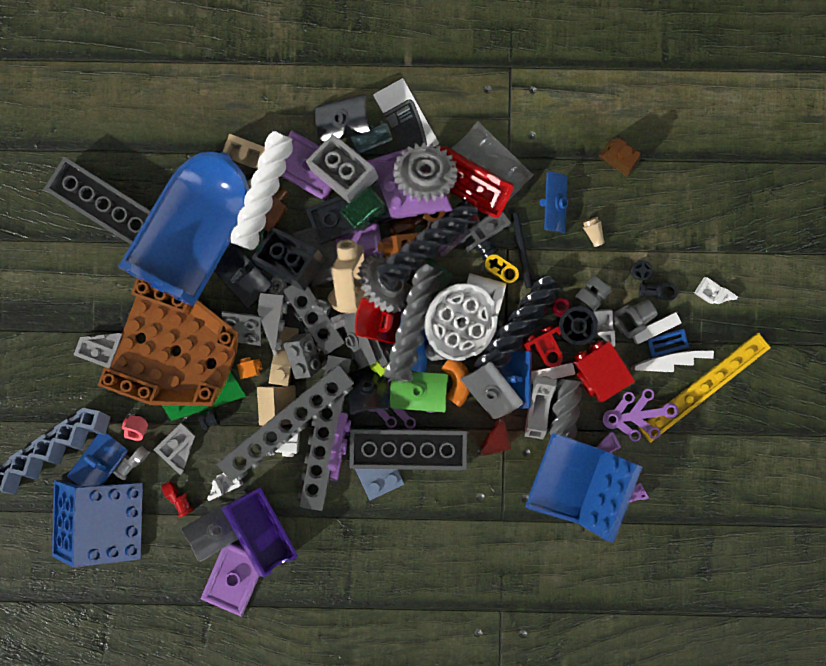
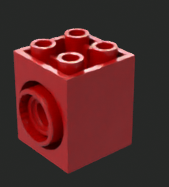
M598 340L590 345L591 349L578 352L574 355L575 359L571 361L578 372L577 377L582 382L581 384L590 396H593L595 400L600 402L605 401L635 382L610 341Z

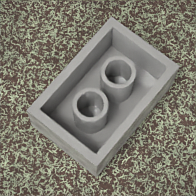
M334 134L306 161L310 170L351 205L379 178L372 165Z

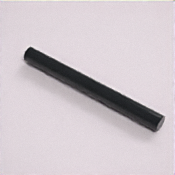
M519 212L511 214L525 287L528 289L532 288L533 283Z

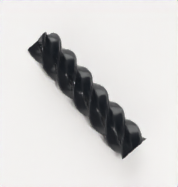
M465 199L461 200L451 211L446 212L442 218L434 221L427 230L420 232L413 241L405 244L398 253L391 255L383 265L376 267L379 273V280L393 291L396 281H406L409 278L411 269H421L424 266L425 258L436 257L440 246H450L453 243L455 234L463 235L466 233L469 223H479L478 208L470 205Z
M542 274V277L533 284L531 292L523 297L519 308L512 312L508 323L500 328L496 339L488 344L485 354L476 360L474 367L479 369L486 363L492 362L501 373L502 367L509 364L512 360L513 351L522 347L524 336L533 332L536 320L545 316L547 305L557 300L558 290L564 287L549 275L545 276Z

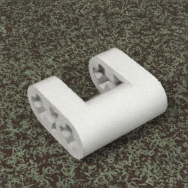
M469 273L467 284L482 288L492 297L495 304V315L498 317L507 283Z

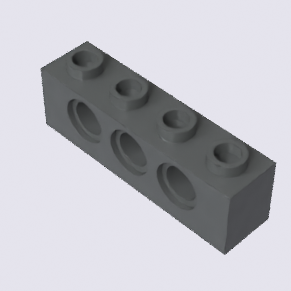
M293 285L283 290L286 294L284 295L285 301L289 306L293 305L296 310L294 314L299 322L303 320L306 325L304 328L306 333L311 332L312 337L317 342L315 347L320 354L328 355L346 343L328 315L324 314L322 316L317 314L318 320L316 323L309 321V314L316 312L312 310L315 299H317L310 286L305 291ZM302 296H305L308 300L305 307H300L298 304V300ZM322 328L327 329L329 332L326 339L319 337V331Z

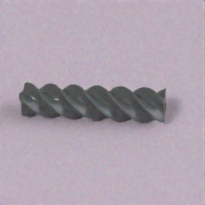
M424 264L421 269H418L413 277L412 289L407 296V306L402 313L401 325L396 332V343L391 349L390 362L384 371L385 377L400 383L411 382L412 380L411 367L417 363L418 353L416 349L424 341L422 330L425 329L426 314L434 300L432 294L440 287L437 276L443 273V271L432 268L428 264Z
M558 378L559 382L554 390L557 401L552 407L554 421L549 428L550 436H552V433H556L575 440L577 436L576 421L580 414L578 403L582 397V388L580 386L582 382Z

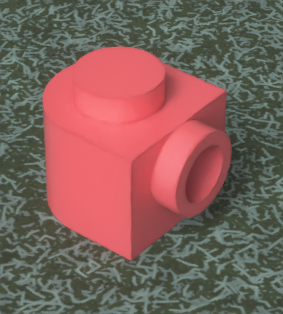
M133 415L125 418L122 425L124 437L136 441L143 439L148 428V423L143 417Z

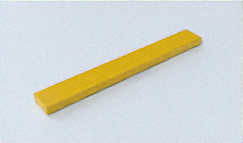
M756 333L669 402L674 403L678 407L679 412L675 418L658 416L648 418L645 422L652 427H657L661 434L664 433L771 347L760 333ZM669 407L667 413L673 414L674 408ZM637 427L650 443L655 440L641 427ZM653 429L651 431L652 436H656L658 434V431L656 429Z

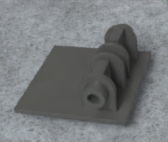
M222 311V320L239 333L238 343L261 346V336L263 335L261 316Z

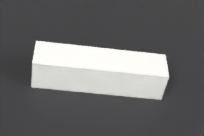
M676 312L671 313L647 325V328L634 336L633 339L636 344H639L681 324V321Z
M570 362L557 367L532 371L531 384H533L534 379L537 377L547 376L551 379L575 375L574 365Z

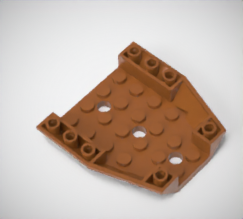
M136 279L131 293L136 298L110 368L104 367L97 386L149 405L213 406L225 387L236 357L239 333L200 301L197 300L194 306L188 305L175 299L167 292L163 293L151 287V284L145 280ZM144 333L146 341L140 344L138 342V335ZM178 345L181 348V353L179 356H174L172 350ZM214 358L217 362L214 369H210L207 365L208 360Z

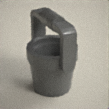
M646 299L633 306L630 304L624 306L613 314V319L618 330L624 333L627 338H632L647 328L646 324L655 318L658 313L652 303ZM626 312L637 327L631 332H628L624 323L618 319L619 316Z

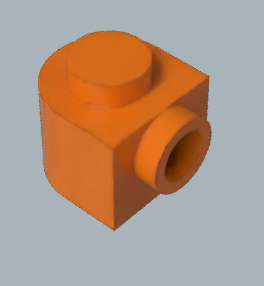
M251 357L240 359V363L237 364L240 379L260 375V370H262L260 359L251 360Z

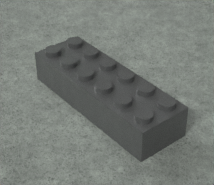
M63 157L44 188L45 191L129 244H132L151 212L147 207L66 157Z
M355 427L350 429V469L466 470V429Z

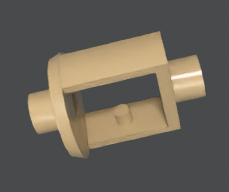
M343 240L337 243L338 258L332 267L335 289L328 295V301L332 308L339 312L357 313L361 299L363 297L370 299L369 296H364L365 290L360 289L363 285L358 282L361 277L357 275L360 272L358 267L365 260L364 246L357 245L353 240Z

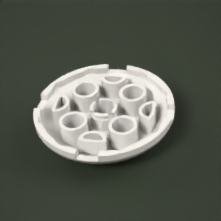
M467 283L456 284L440 292L429 306L425 319L426 336L431 347L441 356L456 361H462L465 358L481 353L492 340L497 326L495 304L490 295L482 288ZM461 318L460 323L457 324V319Z

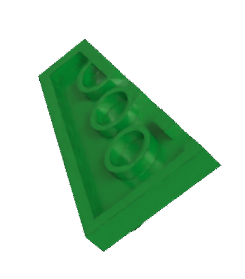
M230 370L225 387L213 406L162 405L171 421L246 397L247 395Z

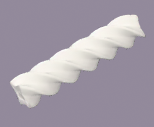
M275 131L267 137L265 152L262 153L258 160V170L254 173L251 180V189H249L245 196V206L238 214V225L231 233V243L249 250H253L258 245V232L264 228L266 223L265 214L272 208V195L279 189L278 177L286 170L285 159L293 151L292 140L294 139Z

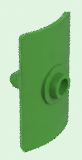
M412 372L411 382L400 383L391 379V408L434 412L446 411L447 374Z

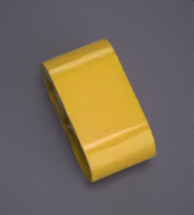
M490 255L484 262L485 269L505 283H512L519 276L518 269L498 255ZM489 260H497L496 264L499 267H502L503 264L505 265L500 274L497 273L500 270L497 267H489ZM505 270H513L514 278L512 280L505 278Z

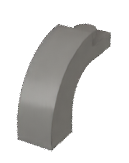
M547 376L534 379L531 389V408L527 410L525 437L544 439L547 432L550 402L556 388L557 379H551Z

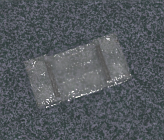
M478 121L461 141L451 148L499 177L513 183V191L508 201L533 176Z

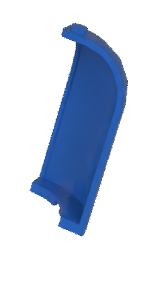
M202 152L183 163L168 181L118 267L137 279L150 283L151 287L163 293L167 292L175 299L194 306L231 241V233L238 225V214L245 206V196L249 191L246 177L239 167L231 161L232 157L224 152H221V154Z

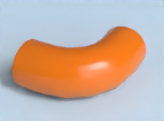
M448 359L441 368L452 379V387L446 394V397L461 407L470 391L460 378L470 373L462 361Z

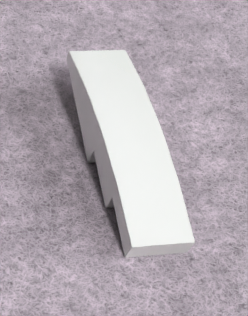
M714 351L668 353L632 365L631 370L674 372V364L694 365V358L713 359Z

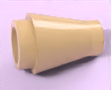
M593 217L584 221L583 229L594 247L604 244L601 220H598V217Z

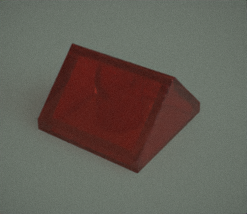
M497 418L479 448L480 453L484 456L511 449L505 422L501 418Z

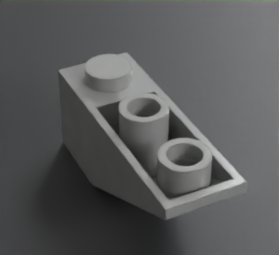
M260 293L258 315L261 316V323L273 355L277 356L278 350H281L282 347L280 332H284L285 320L282 319L283 314L287 313L288 304L284 301L283 295Z

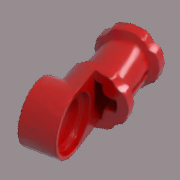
M172 481L161 485L167 500H170L175 505L179 518L194 511V508L190 506L186 498L187 494L185 493L180 496Z

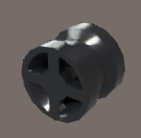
M491 238L486 239L475 247V250L480 252L482 260H485L488 256L493 255L499 250L492 244Z
M644 260L634 263L630 270L632 277L636 280L649 278L653 271L651 264Z
M213 407L207 412L202 411L198 413L199 422L203 430H208L210 426L216 427L220 425L218 414Z

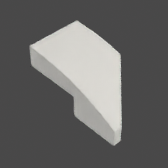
M708 277L703 278L694 292L710 304H720L738 298V296L728 289L722 288Z
M595 310L593 313L598 319L597 334L605 341H610L613 347H615L613 310Z
M221 473L213 480L211 493L207 499L210 501L226 492L242 486L244 483L242 479L239 481L235 479L231 482L224 473Z

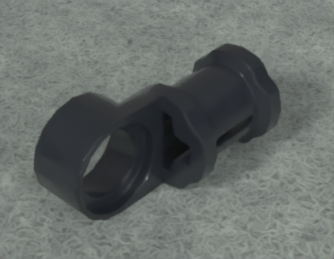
M641 280L639 297L650 296L655 297V299L671 301L678 295V289L674 284L657 282V284L645 283L644 280ZM666 287H671L674 291L673 296L670 298L666 297L663 293Z

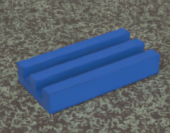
M684 329L646 340L651 352V358L689 348ZM679 334H681V336H682V337H680V338H676V339L669 340V341L662 342V343L655 344V345H653V343H652V342H654V341H658V340L665 339V338L672 337V336L679 335ZM683 341L684 343L683 345L662 350L659 352H655L654 350L656 348H660Z

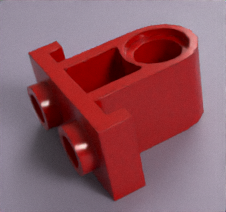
M550 325L542 330L543 334L539 336L533 334L525 339L526 343L523 346L526 351L531 350L530 345L533 344L545 365L557 367L561 364L563 356L552 334L560 335L559 326L553 327V325ZM550 352H554L557 356L556 361L550 363L547 359Z

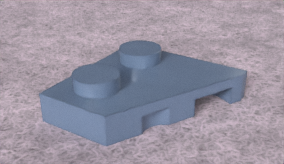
M355 469L369 500L404 485L398 469Z

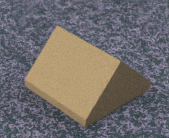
M295 385L257 387L259 425H264L296 399ZM288 419L282 421V425L292 424Z

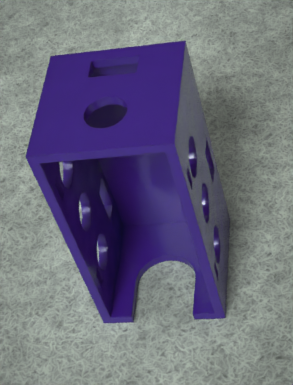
M255 488L221 508L259 576L265 577L272 573V569L286 561L290 562L298 557L261 488Z

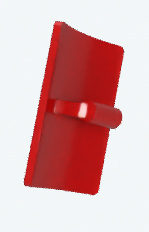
M363 297L356 313L355 335L395 344L396 332L400 326L401 312L405 308L396 313L392 311L387 313L386 309L381 311L380 306L375 308L373 301L369 302L368 298Z

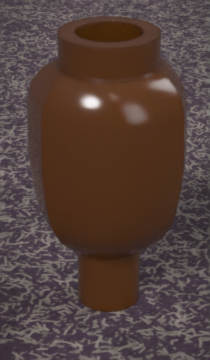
M420 216L416 218H398L393 220L391 226L387 228L390 236L410 234L415 230L416 225L423 223Z

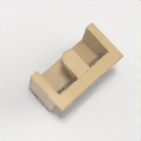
M229 134L223 152L232 157L231 160L258 170V160L262 153L265 152V147Z

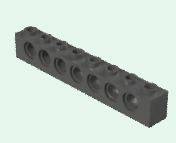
M328 355V358H324L322 369L325 370L326 375L340 363L344 370L350 374L352 359ZM330 382L327 388L337 391L338 385ZM343 393L336 397L338 401L331 407L326 405L322 409L323 412L325 408H330L333 412L331 418L324 417L322 413L315 420H312V426H315L314 433H310L308 441L311 449L310 452L306 453L305 463L308 465L307 470L303 471L301 478L304 486L303 490H299L297 501H301L300 507L323 511L331 474V470H328L329 459H331V450L335 441L339 415L343 411L345 400ZM317 396L316 404H321L323 398ZM320 428H328L329 436H321L319 433ZM323 446L326 450L325 455H318L316 447ZM314 465L321 466L322 473L315 474L312 467ZM316 484L319 489L318 492L312 493L309 490V485Z
M339 363L217 463L218 467L231 482L235 479L241 480L247 475V469L251 466L254 469L262 462L261 458L266 454L268 456L272 455L277 450L276 446L279 443L285 444L293 437L291 434L294 431L298 430L300 432L308 425L306 422L310 418L315 420L319 417L326 405L331 407L338 401L336 397L341 393L346 395L353 389L351 386L354 384L353 379ZM330 382H334L338 385V390L330 392L327 385ZM320 395L323 398V402L315 404L312 401V397ZM304 407L307 409L308 414L300 416L297 413V409ZM285 419L290 420L292 427L284 428L282 421ZM275 432L277 439L274 441L269 440L267 433ZM259 444L262 451L260 453L254 452L252 445ZM243 456L247 463L240 465L237 462V457Z

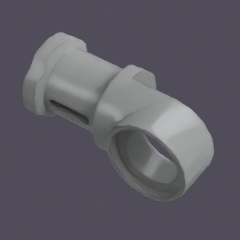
M141 446L131 457L125 455L113 470V474L122 480H126L127 474L131 469L140 465L150 452Z

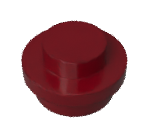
M564 298L556 300L553 304L555 315L561 317L566 310L572 307L571 302Z

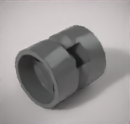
M592 276L586 283V288H582L575 297L585 307L595 312L601 305L600 300H605L612 291L599 278Z

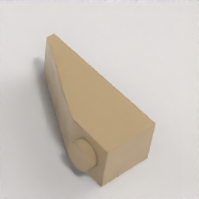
M285 327L284 332H280L282 347L281 350H278L277 356L273 355L269 377L270 384L291 385L293 371L283 343L294 335L299 334V329Z

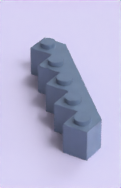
M82 408L76 412L75 416L69 420L65 419L56 425L54 430L48 434L41 435L31 442L30 446L10 456L8 461L0 465V492L16 495L21 477L38 480L43 463L49 462L60 465L66 447L83 450L88 432L105 435L110 416L100 411Z

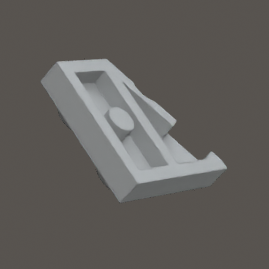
M122 333L80 337L74 356L110 368Z
M181 422L154 448V451L181 475L195 434Z

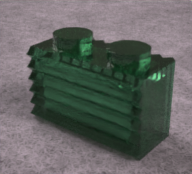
M368 186L367 189L344 207L340 213L359 232L360 230H366L371 225L370 221L372 219L381 217L385 213L387 206L375 191Z

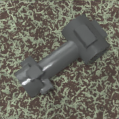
M328 296L319 300L315 299L312 310L316 311L315 313L322 316L324 314L328 315L332 307L328 301Z

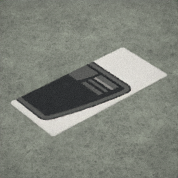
M403 78L373 95L403 149L408 147L415 149V144L419 147L423 143L427 147L431 143H433V147L439 144Z

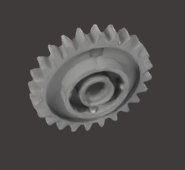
M425 143L422 144V147L415 144V149L408 147L407 152L402 151L401 157H397V163L394 164L395 183H399V190L404 189V195L411 194L410 199L416 196L418 202L422 198L426 202H428L429 198L436 201V196L443 198L444 193L449 194L450 188H454V182H456L457 178L456 162L452 161V155L446 156L447 150L441 152L440 146L435 149L433 148V143L429 147H426Z
M377 254L370 255L358 267L360 272L357 275L361 277L358 282L363 285L360 289L365 290L364 296H369V302L373 301L375 308L380 306L381 311L386 309L387 313L401 311L407 306V296L410 292L408 288L411 285L406 281H396L395 289L392 291L385 283L379 280V273L376 267L383 265L388 258H384L382 254L379 256Z

